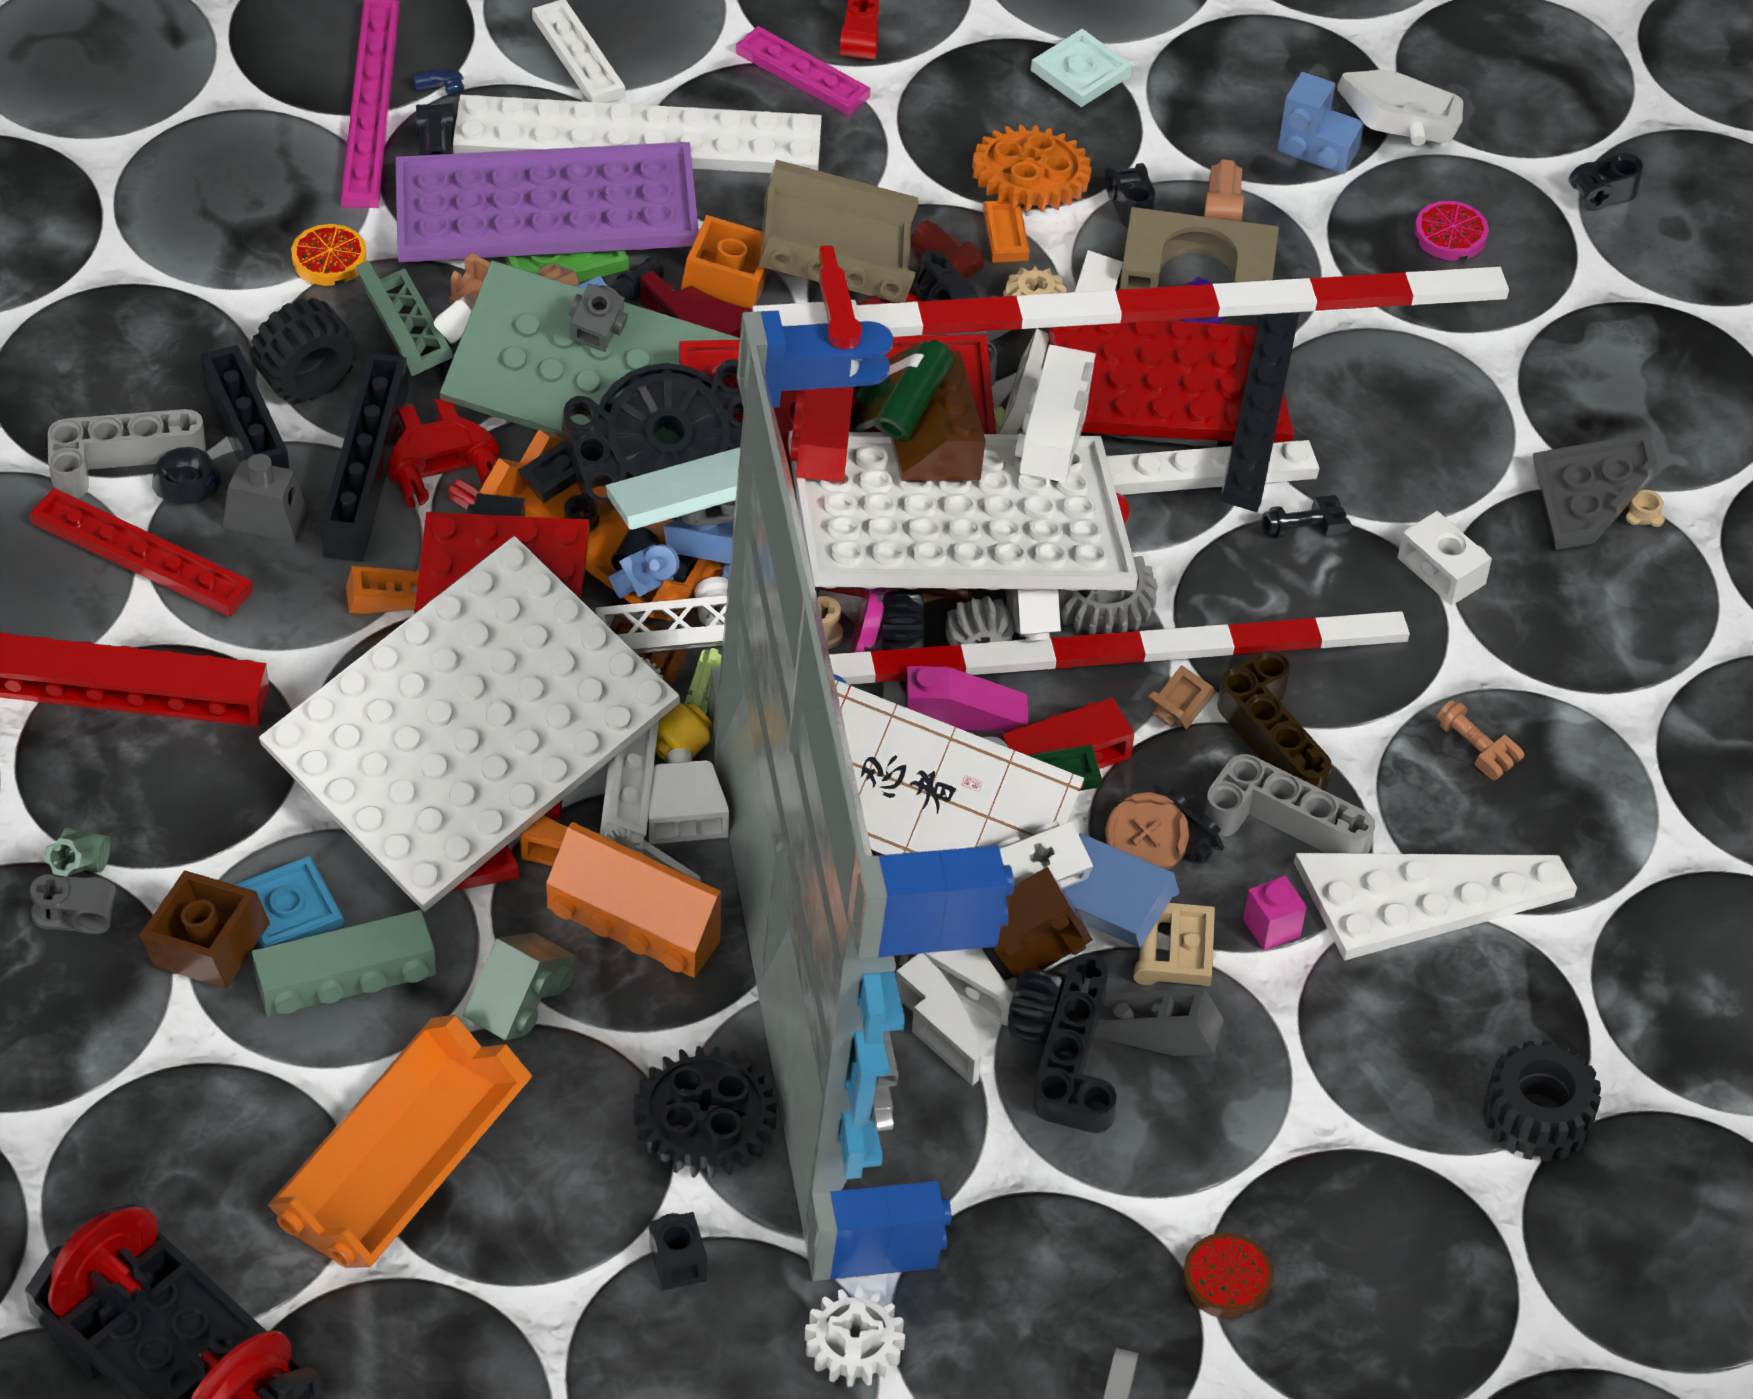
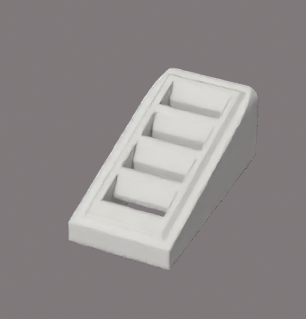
M473 291L455 301L435 318L434 326L450 344L458 341L463 335L477 299Z

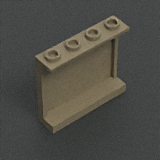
M776 159L765 190L759 267L819 282L821 269L818 259L819 248L823 245H831L834 247L838 267L844 270L848 290L873 297L877 296L878 298L896 303H903L906 301L915 277V272L909 270L911 223L918 207V197Z

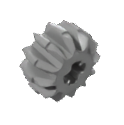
M985 596L981 600H976L972 597L970 602H958L957 609L947 612L948 619L945 632L950 645L1012 641V635L1014 634L1013 616L1010 614L1009 608L1005 607L1000 599L992 601L989 596Z

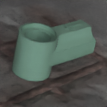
M66 827L56 843L46 847L44 861L50 865L52 873L59 876L67 877L84 870L101 873L109 859L110 837Z

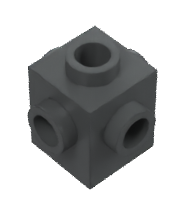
M588 283L583 296L576 294L571 304L569 316L573 318L570 322L569 338L606 352L613 335L617 334L620 336L628 318V314L623 312L625 297L620 296L611 287L605 285L597 287Z

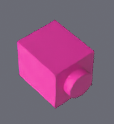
M1285 875L1248 890L1243 921L1265 951L1301 937L1307 906Z

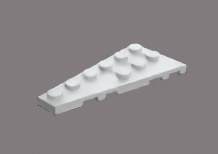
M1296 853L1294 864L1344 961L1574 898L1577 890L1576 884L1559 855Z

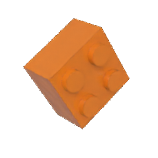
M706 215L687 257L681 290L692 285L706 294L725 302L753 309V306L757 305L771 269L759 267L762 231Z

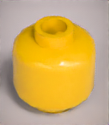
M689 702L687 705L683 703L678 704L659 720L655 752L667 762V754L671 750L683 748L691 752L693 759L711 741L709 728L712 726L710 719L692 702Z

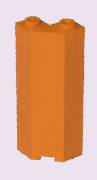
M540 429L537 431L520 462L499 458L480 489L482 494L525 498L526 517L564 518L565 502L572 496L581 494L578 482H576L543 504L521 479L520 468L564 441V438L559 434ZM597 486L593 488L592 491L595 495L602 498L608 497L606 487ZM616 509L607 515H599V526L589 533L585 569L612 590L614 588L608 577L617 571L612 566L611 558L629 530V527ZM579 512L580 516H584V512ZM672 518L644 527L656 534L660 543L666 545L663 526L677 519ZM698 558L684 583L665 580L659 588L640 597L633 591L623 598L631 604L695 598L694 589L697 584L710 577H722L725 563ZM677 609L671 611L678 615L685 609ZM662 611L649 614L650 618L666 621L672 620Z
M456 1015L431 1018L269 1202L268 1206L278 1216L277 1223L286 1233L295 1236L345 1268L371 1267L527 1084L532 1075L507 1044L481 1047Z

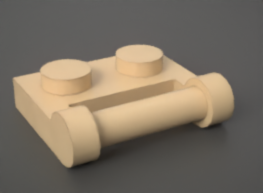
M1169 903L1143 945L1139 948V961L1134 965V980L1142 985H1152L1160 981L1210 986L1213 964L1215 907ZM1161 922L1170 923L1168 962L1156 961L1158 924Z

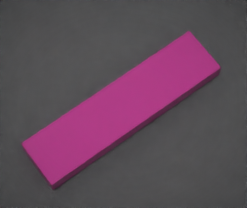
M759 26L736 44L737 55L847 116L870 98V87Z

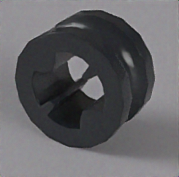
M581 494L574 495L565 502L564 518L589 519V533L599 526L600 516L591 513L586 508ZM579 512H584V516H580Z

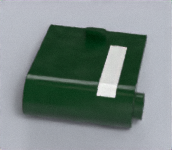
M931 340L930 342L922 341L887 358L890 363V370L886 380L871 386H859L853 396L857 399V402L851 410L849 432H861L875 426L895 440L907 441L910 438L930 401L954 364L949 347L937 340Z

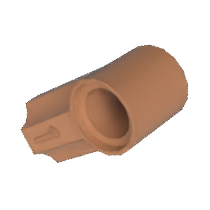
M1221 160L1220 163L1211 166L1204 217L1234 221L1242 220L1244 195L1241 194L1242 168L1238 167L1235 161Z

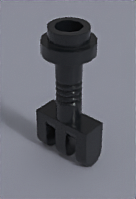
M1336 495L1315 497L1311 507L1312 510L1285 513L1281 506H1275L1262 515V527L1265 534L1272 535L1274 538L1284 537L1289 528L1320 525L1325 536L1345 534L1352 529V524L1346 518L1347 514L1344 508L1341 507V502Z

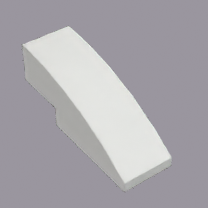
M920 953L896 971V983H898L897 988H899L898 993H900L901 1002L913 1011L912 1032L973 1086L979 1081L981 1054L970 1017L955 989L942 972L923 953Z

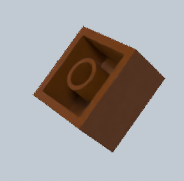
M184 870L139 936L154 967L227 989L269 926L270 921L257 891Z

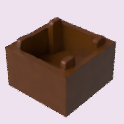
M1047 866L1015 885L1013 895L1006 896L1008 924L1007 926H1001L997 947L993 948L1014 978L1018 980L1020 974L1025 969L1044 970L1071 953L1076 955L1085 950L1086 944L1093 941L1071 900Z

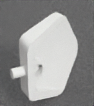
M1387 70L1349 72L1342 74L1337 85L1339 93L1367 127L1376 131L1411 137L1412 144L1416 146L1424 144L1426 140L1450 143L1462 123L1463 100L1459 96L1401 73Z

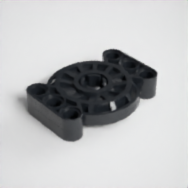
M728 359L718 366L714 380L705 373L685 365L670 363L646 365L628 372L614 382L602 397L599 405L586 396H575L565 404L561 422L562 433L583 502L591 513L607 515L615 509L608 497L602 498L594 494L592 490L597 486L606 487L608 484L740 447L742 423H739L734 418V415L744 412L739 387H728L722 381L725 378L738 380V360ZM622 391L618 397H615L617 393ZM575 414H582L589 418L590 422L585 425H579L574 423L570 417ZM664 423L665 429L674 431L679 437L683 436V438L678 443L667 445L657 440L654 434L658 431L659 424ZM586 450H593L600 454L601 458L596 461H589L581 453Z

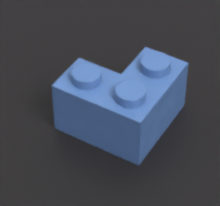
M1301 72L1285 100L1277 152L1345 175L1360 148L1364 123L1362 120L1331 110L1335 82Z

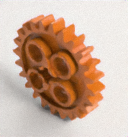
M1019 125L1018 131H1013L1010 127L1006 126L1004 134L994 130L992 138L984 136L982 144L976 145V153H974L972 164L974 169L973 178L978 179V187H987V196L998 194L997 202L1001 203L1007 199L1010 200L1011 208H1015L1020 203L1024 204L1026 211H1030L1032 205H1037L1041 212H1045L1046 205L1059 210L1060 202L1070 206L1072 198L1080 200L1082 192L1087 191L1092 169L1090 167L1091 159L1085 157L1086 150L1084 148L1076 149V140L1066 142L1065 133L1054 136L1052 135V128L1047 129L1044 133L1039 132L1037 125H1034L1031 131H1027L1023 125Z

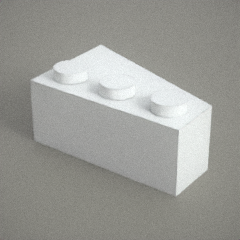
M1049 344L1038 389L1032 392L1029 412L1025 414L1022 433H1019L1015 456L1021 457L1020 474L1067 482L1086 419L1096 353Z

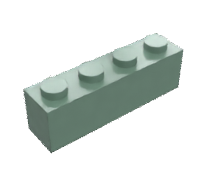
M422 910L252 951L255 978L267 1017L277 1014H290L298 1009L321 1003H334L342 998L362 993H375L386 987L406 982L415 983L426 977L436 975L435 951Z

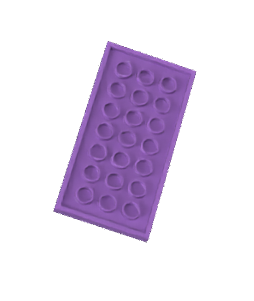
M690 142L396 157L398 262L465 259L471 253L481 258H497L523 255L692 247L699 233Z

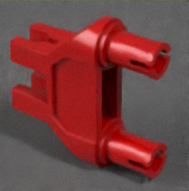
M436 399L435 407L439 414L436 415V422L421 425L413 405L398 408V414L402 422L399 424L402 436L392 450L387 465V473L391 481L399 484L404 496L403 499L408 507H416L412 495L416 496L419 506L425 504L429 499V493L424 486L422 478L474 466L480 478L481 486H483L497 462L499 446L495 438L483 427L459 417L453 403Z

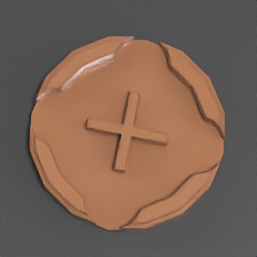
M1152 792L1133 794L1124 799V802L1120 803L1109 814L1105 828L1107 845L1166 870L1175 867L1185 855L1189 841L1188 823L1183 812L1168 797Z

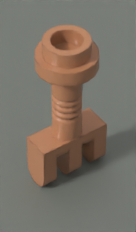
M1453 700L1449 701L1436 716L1440 721L1439 726L1445 732H1449L1454 728L1481 752L1474 765L1491 780H1497L1503 775V771L1507 772L1513 767L1514 763H1518L1524 758L1522 749L1504 734L1494 743L1465 717L1468 708L1461 702L1457 704Z

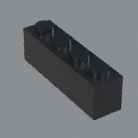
M234 345L200 355L204 387L238 461L248 460L255 454H265L271 459L272 466L290 469L288 451L239 346Z

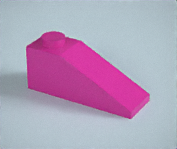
M907 666L905 707L962 730L1010 731L1015 727L1029 725L1028 697L1025 693L950 667Z

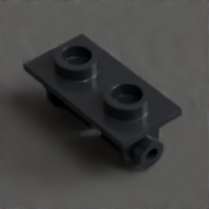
M1156 784L1154 787L1156 793L1172 800L1174 805L1183 812L1187 819L1189 841L1185 854L1193 861L1200 860L1202 863H1205L1213 854V849L1211 848L1213 844L1223 851L1225 847L1218 835L1221 831L1219 826L1205 814L1198 818L1188 810L1190 804L1178 792L1172 789L1167 793Z

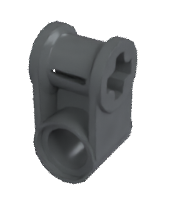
M44 874L37 877L30 886V897L34 902L31 909L32 920L35 925L45 930L78 931L87 934L104 933L110 928L116 888L110 881L99 877L81 878ZM51 885L54 886V895H50ZM47 909H50V919L46 915Z

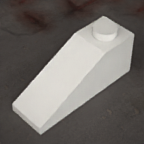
M981 948L923 953L942 972L955 989L961 1001L1006 1027L1008 1026L1013 993ZM918 954L900 955V965H905Z

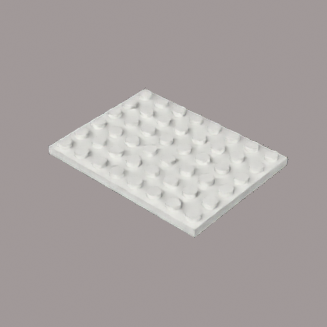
M789 431V438H788L789 454H790V449H791V440H792V433H793V431ZM849 432L844 482L797 478V461H791L799 517L815 587L828 589L836 587H863L866 589L878 587L906 589L945 588L949 590L980 588L987 590L1026 589L1030 591L1066 589L1069 591L1107 590L1115 592L1120 590H1136L1138 574L1101 436H1080L1067 482L1020 474L1021 457L1015 456L1019 435L984 434L986 440L981 480L901 481L891 437L880 432Z
M513 536L259 736L261 745L387 875L426 912L680 704V696L525 545Z

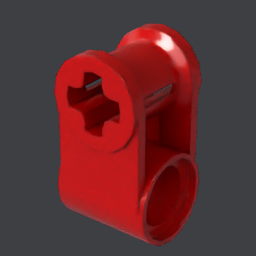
M848 0L845 24L842 26L840 57L876 60L879 34L877 23L879 14L878 0Z

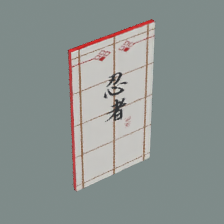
M835 680L872 853L888 855L995 846L1012 837H1019L1020 840L1032 837L1038 828L1051 822L1057 821L1059 825L1067 823L1079 790L1083 788V777ZM1036 856L1032 858L1033 863L1038 862ZM1040 861V863L1045 867L1047 861Z

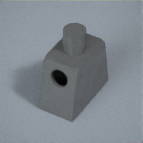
M255 454L248 460L239 462L227 490L223 527L225 529L296 543L307 519L308 510L295 472L291 469L272 466L271 459L265 454Z

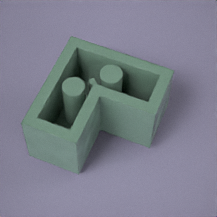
M535 932L497 938L462 1016L504 1040L524 1037L536 1024L538 1019L536 1009L541 998L560 995L570 985L574 976L572 967L577 956Z

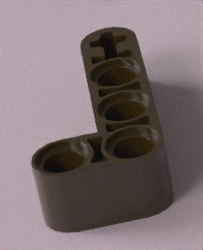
M1264 651L1226 670L1221 677L1217 709L1261 760L1327 792L1332 769V762L1329 756L1280 703L1286 694L1290 673V661L1288 658L1277 651Z

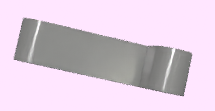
M180 409L58 420L52 423L48 429V463L52 486L79 499L88 491V470L157 464L159 458L166 452L180 447L199 448L205 452L206 441L203 419L196 411Z
M1240 754L1229 760L1209 788L1204 814L1221 829L1218 833L1219 836L1234 834L1247 816L1251 815L1325 853L1369 854L1375 830V821L1365 810L1248 754Z

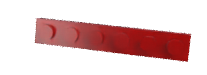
M53 488L30 512L32 524L228 617H231L253 592L251 580L56 488Z

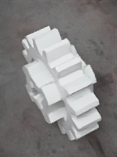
M857 1288L854 1297L851 1298L847 1297L843 1289L838 1290V1301L836 1302L823 1297L821 1300V1311L812 1309L810 1311L809 1324L805 1326L807 1357H815V1370L819 1372L829 1368V1381L831 1382L837 1380L840 1375L846 1376L847 1386L849 1387L853 1386L856 1377H862L867 1386L872 1385V1374L875 1372L881 1377L886 1378L889 1374V1364L898 1366L900 1363V1350H904L905 1334H903L904 1321L902 1317L894 1318L895 1305L890 1303L881 1307L880 1294L875 1293L868 1300L863 1298V1290L861 1288Z

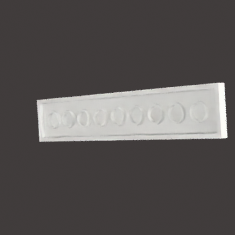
M460 95L453 139V154L690 142L692 169L771 173L777 159L818 170L822 115Z

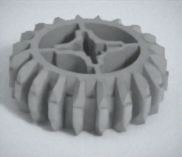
M1143 556L1133 557L1138 574L1136 590L1112 592L1107 590L1069 591L1058 589L1059 612L1063 625L1074 624L1075 633L1086 630L1089 635L1127 632V629L1137 631L1141 623H1147L1153 608L1156 606L1158 586L1156 578H1153L1152 567L1145 566Z

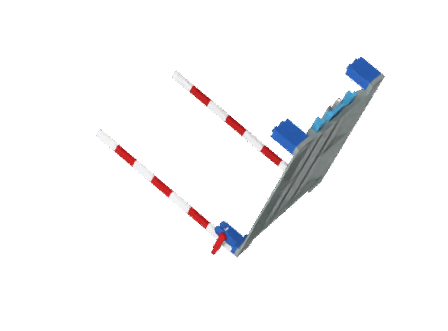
M823 245L819 248L818 259L821 267L819 283L824 302L753 306L752 312L742 313L737 379L744 412L721 665L717 668H711L707 717L712 723L709 730L711 732V745L717 777L729 809L728 836L812 1281L937 1269L940 1250H946L947 1248L945 1226L951 1225L952 1221L949 1199L941 1197L938 1181L850 1190L842 1189L848 1179L861 1178L863 1168L882 1165V1150L878 1131L893 1130V1104L889 1086H897L898 1070L889 1031L903 1030L904 1013L900 993H898L899 988H897L896 974L894 973L896 969L894 956L997 947L1000 928L1008 924L1006 896L1013 895L1014 893L1013 871L1010 865H1003L999 845L872 856L835 680L848 685L902 681L907 678V666L950 667L971 675L1253 654L1264 651L1279 652L1408 642L1410 633L1403 612L1399 611L1054 637L1037 641L1014 640L829 654L788 461L773 407H780L781 391L879 384L886 380L889 375L890 363L885 355L890 352L893 346V337L1507 299L1509 293L1501 267L856 305V300L850 299L843 268L838 267L834 247Z

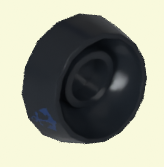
M180 447L166 452L159 458L152 477V488L158 497L167 502L176 504L196 503L206 499L217 490L221 482V475L208 453L199 448Z

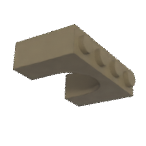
M1132 207L1120 289L1158 287L1159 275L1163 265L1173 257L1187 253L1205 254L1220 260L1231 271L1233 283L1273 280L1279 226Z

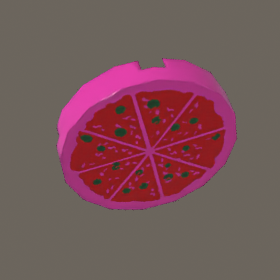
M1438 201L1427 205L1419 212L1414 228V234L1419 239L1420 247L1430 255L1447 261H1458L1459 257L1467 255V259L1475 257L1484 249L1489 233L1487 220L1480 211L1468 204L1457 201Z
M886 587L865 589L856 619L850 653L867 652L864 651L865 647L871 649L872 645L875 644L884 606H882L883 601H879L877 598L878 594L885 596Z

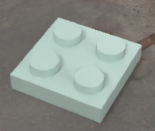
M1080 29L1032 59L1031 71L1078 106L1083 107L1130 77L1133 65L1088 32Z

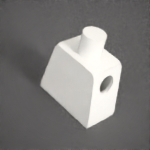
M687 749L671 750L667 754L668 764H657L653 769L648 813L649 843L657 844L728 838L729 809L713 764L707 760L692 761L691 752Z

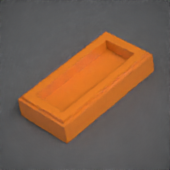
M1010 200L1001 203L997 201L983 202V215L992 263L1029 261V246L1021 204L1019 203L1015 208H1011Z

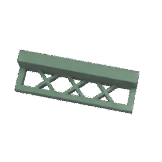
M370 261L356 266L367 296L400 356L407 357V367L411 376L454 357L444 336L434 326L435 320L405 268L379 279ZM404 284L398 294L386 292ZM403 306L414 307L410 314L399 313ZM414 326L425 327L421 334L410 333ZM426 346L440 347L439 349L420 357V354Z

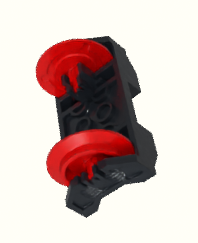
M130 1204L103 1210L78 1229L72 1237L68 1238L64 1246L60 1245L53 1249L25 1288L30 1314L41 1323L59 1348L92 1380L102 1374L128 1399H323L319 1374L310 1366L306 1367L291 1353L289 1339L279 1331L265 1330L158 1231V1223L155 1216L146 1208Z

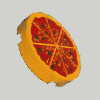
M324 224L309 228L295 238L291 247L292 262L297 274L312 284L332 286L335 285V281L343 279L345 283L353 280L358 276L356 266L367 262L363 238L351 228L337 224Z

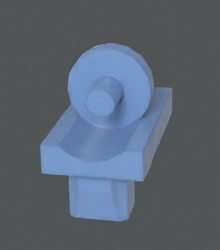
M654 544L619 561L623 569L608 578L619 598L633 591L640 597L659 588L665 580H674L673 575L677 573L679 568V557L672 547L664 544Z

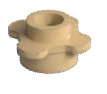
M1640 490L1627 505L1629 512L1626 514V520L1632 525L1646 526L1651 524L1654 527H1659L1665 521V517L1661 514L1664 501L1654 491Z

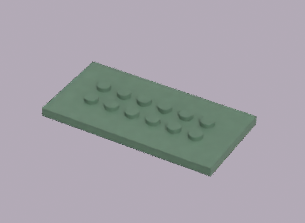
M491 261L441 388L440 400L535 430L540 429L556 433L564 438L561 427L565 404L571 398L586 396L599 405L602 397L612 384L628 372L653 364L670 363L679 365V341L740 340V338L624 302L623 312L628 314L625 327L620 336L617 334L613 335L606 352H603L569 338L570 322L573 318L569 316V310L576 294L583 296L585 289ZM622 391L617 393L615 397H618ZM575 414L570 417L574 423L579 425H585L590 422L589 418L582 414ZM662 427L654 434L657 440L667 445L678 443L683 438V436L679 437L674 431L665 429V427Z

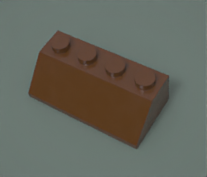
M951 351L954 364L930 401L910 438L907 441H898L891 438L901 481L981 480L986 440L960 351Z

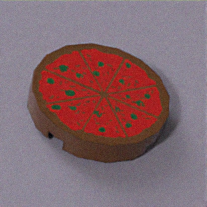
M1225 1232L1208 1235L1194 1244L1186 1255L1182 1280L1184 1287L1186 1286L1187 1291L1191 1295L1190 1299L1198 1308L1212 1316L1234 1319L1241 1318L1242 1314L1249 1313L1250 1311L1254 1313L1262 1308L1271 1293L1274 1270L1270 1257L1259 1244L1243 1235Z

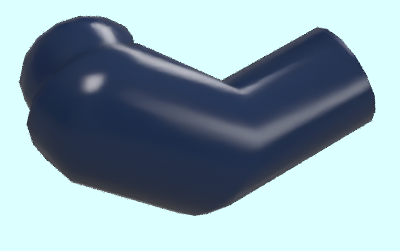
M432 69L412 74L415 92L445 86L446 93L452 96L462 93L465 89L462 82L464 77L457 70Z

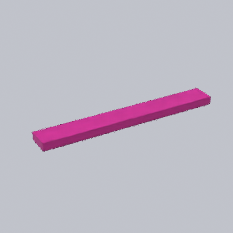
M364 0L341 192L342 207L379 208L400 14L398 0Z

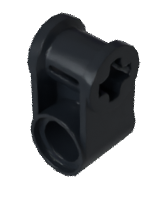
M1620 153L1595 162H1586L1571 172L1569 184L1573 189L1579 190L1583 196V205L1590 211L1599 210L1620 202L1631 201L1638 194L1643 163L1639 157L1630 153Z
M1137 163L1135 168L1115 170L1113 167L1106 169L1105 185L1109 199L1112 200L1123 226L1129 227L1132 207L1154 210L1155 189L1149 179L1144 163Z
M934 250L924 252L921 257L922 264L915 274L910 288L912 293L922 301L978 298L974 286L959 273L945 255Z

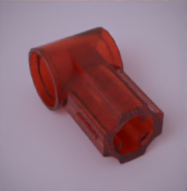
M928 219L920 223L910 237V245L921 255L927 250L940 252L952 262L953 266L965 279L978 273L984 267L982 254L973 243L965 241L960 244L935 222H930Z

